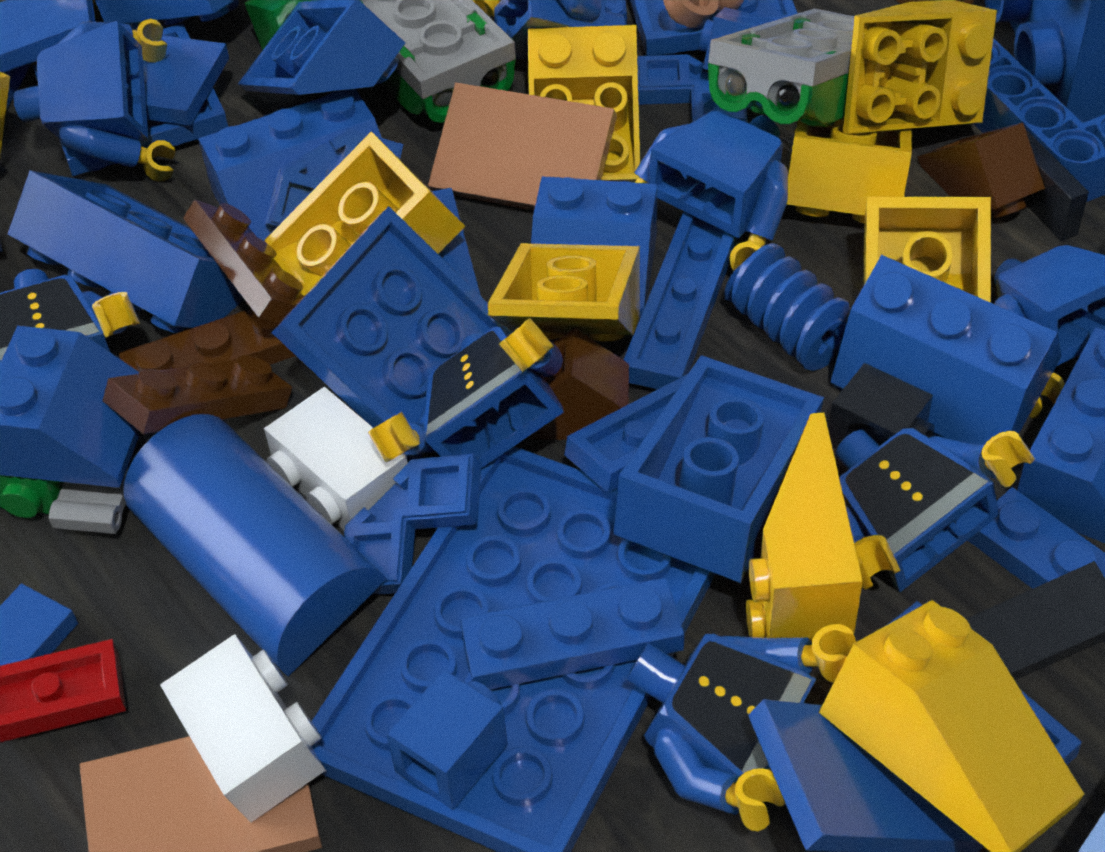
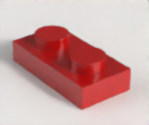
M113 639L0 666V742L126 711L120 658Z

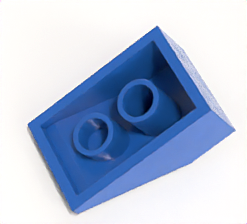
M701 355L619 475L614 535L741 583L749 569L750 559L755 558L762 546L763 528L811 413H820L824 397Z

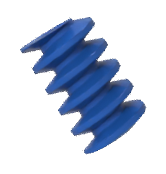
M775 243L762 246L734 270L724 290L725 300L732 302L740 313L747 315L756 327L764 329L767 336L772 341L780 343L788 355L796 357L804 369L810 371L819 370L837 359L846 322L851 310L847 300L840 297L834 298V293L830 286L823 283L817 285L816 275L808 270L801 271L800 262L796 258L785 257L784 249Z

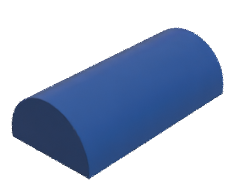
M209 414L191 415L164 427L140 449L127 471L123 493L129 510L261 650L264 649L273 662L286 676H289L387 579L225 421L217 416Z

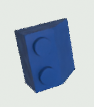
M542 176L533 214L531 244L640 246L639 317H641L647 302L657 238V184Z
M17 326L0 362V475L120 488L140 431L102 400L108 378L134 375L139 372L81 332Z

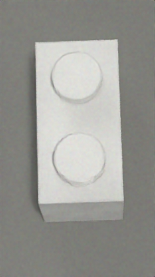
M325 387L264 428L271 456L267 458V463L292 487H296L306 496L307 501L331 525L336 523L343 531L345 530V525L363 507L369 510L396 483L392 478L408 464L407 456L402 453L393 460L385 462L368 434V431L373 429V427Z
M234 634L160 684L223 795L251 823L326 771L311 747L322 739L321 735L298 702H295L288 708L283 703L278 692L288 686V683L264 649L252 656Z

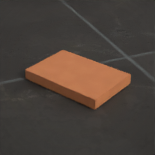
M455 82L428 187L431 191L452 188L453 194L456 197L534 211L542 176L601 180L617 114L613 108Z
M190 736L79 764L89 852H309L322 848L310 782L251 823L223 795Z

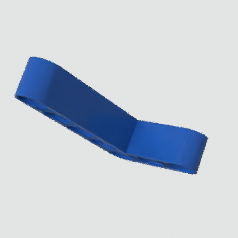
M993 38L983 121L973 124L982 133L1023 123L1024 127L1089 191L1086 202L1104 196L1105 115L1081 122Z

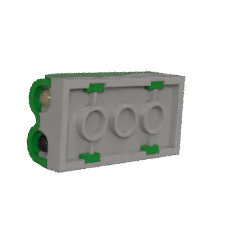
M360 0L406 42L396 56L399 60L396 69L381 84L410 113L419 115L424 112L434 122H445L455 82L505 91L510 89L514 80L516 62L515 42L472 0Z
M814 8L712 39L708 60L709 91L713 101L720 108L728 112H738L751 107L752 111L766 114L771 120L779 124H791L800 120L802 123L811 126H833L836 120L843 118L845 115L854 16Z

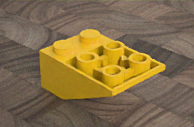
M956 0L907 2L854 16L843 132L853 134L982 122L997 10Z
M636 25L528 28L529 95L613 108L617 114V119L601 180L635 182L638 175L634 172L640 164Z

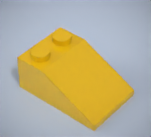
M844 117L836 120L834 125L829 127L811 126L798 120L788 174L787 205H794L797 212L809 216H827L830 211L850 213L854 220L865 223L867 197H904L912 154L911 129L847 134L843 132Z
M370 132L264 241L276 251L277 255L274 259L280 267L301 282L303 285L301 293L305 296L388 206L437 254L452 241L465 225L375 134Z
M867 197L864 224V285L880 256L883 255L991 303V197Z
M521 243L488 302V316L511 331H515L527 319L531 318L548 339L560 338L574 327L584 334H589L591 339L597 341H616L622 339L625 335H634L640 316V246Z
M824 412L810 414L763 528L761 558L750 559L749 561L750 587L753 600H747L746 602L749 637L809 638L812 642L816 632L830 624L847 626L855 633L863 580ZM837 653L839 655L848 656V653Z
M933 600L854 643L819 711L823 717L990 852H1021L1075 808L1084 796V792L994 646L972 630L970 624L962 615L952 609L941 607Z

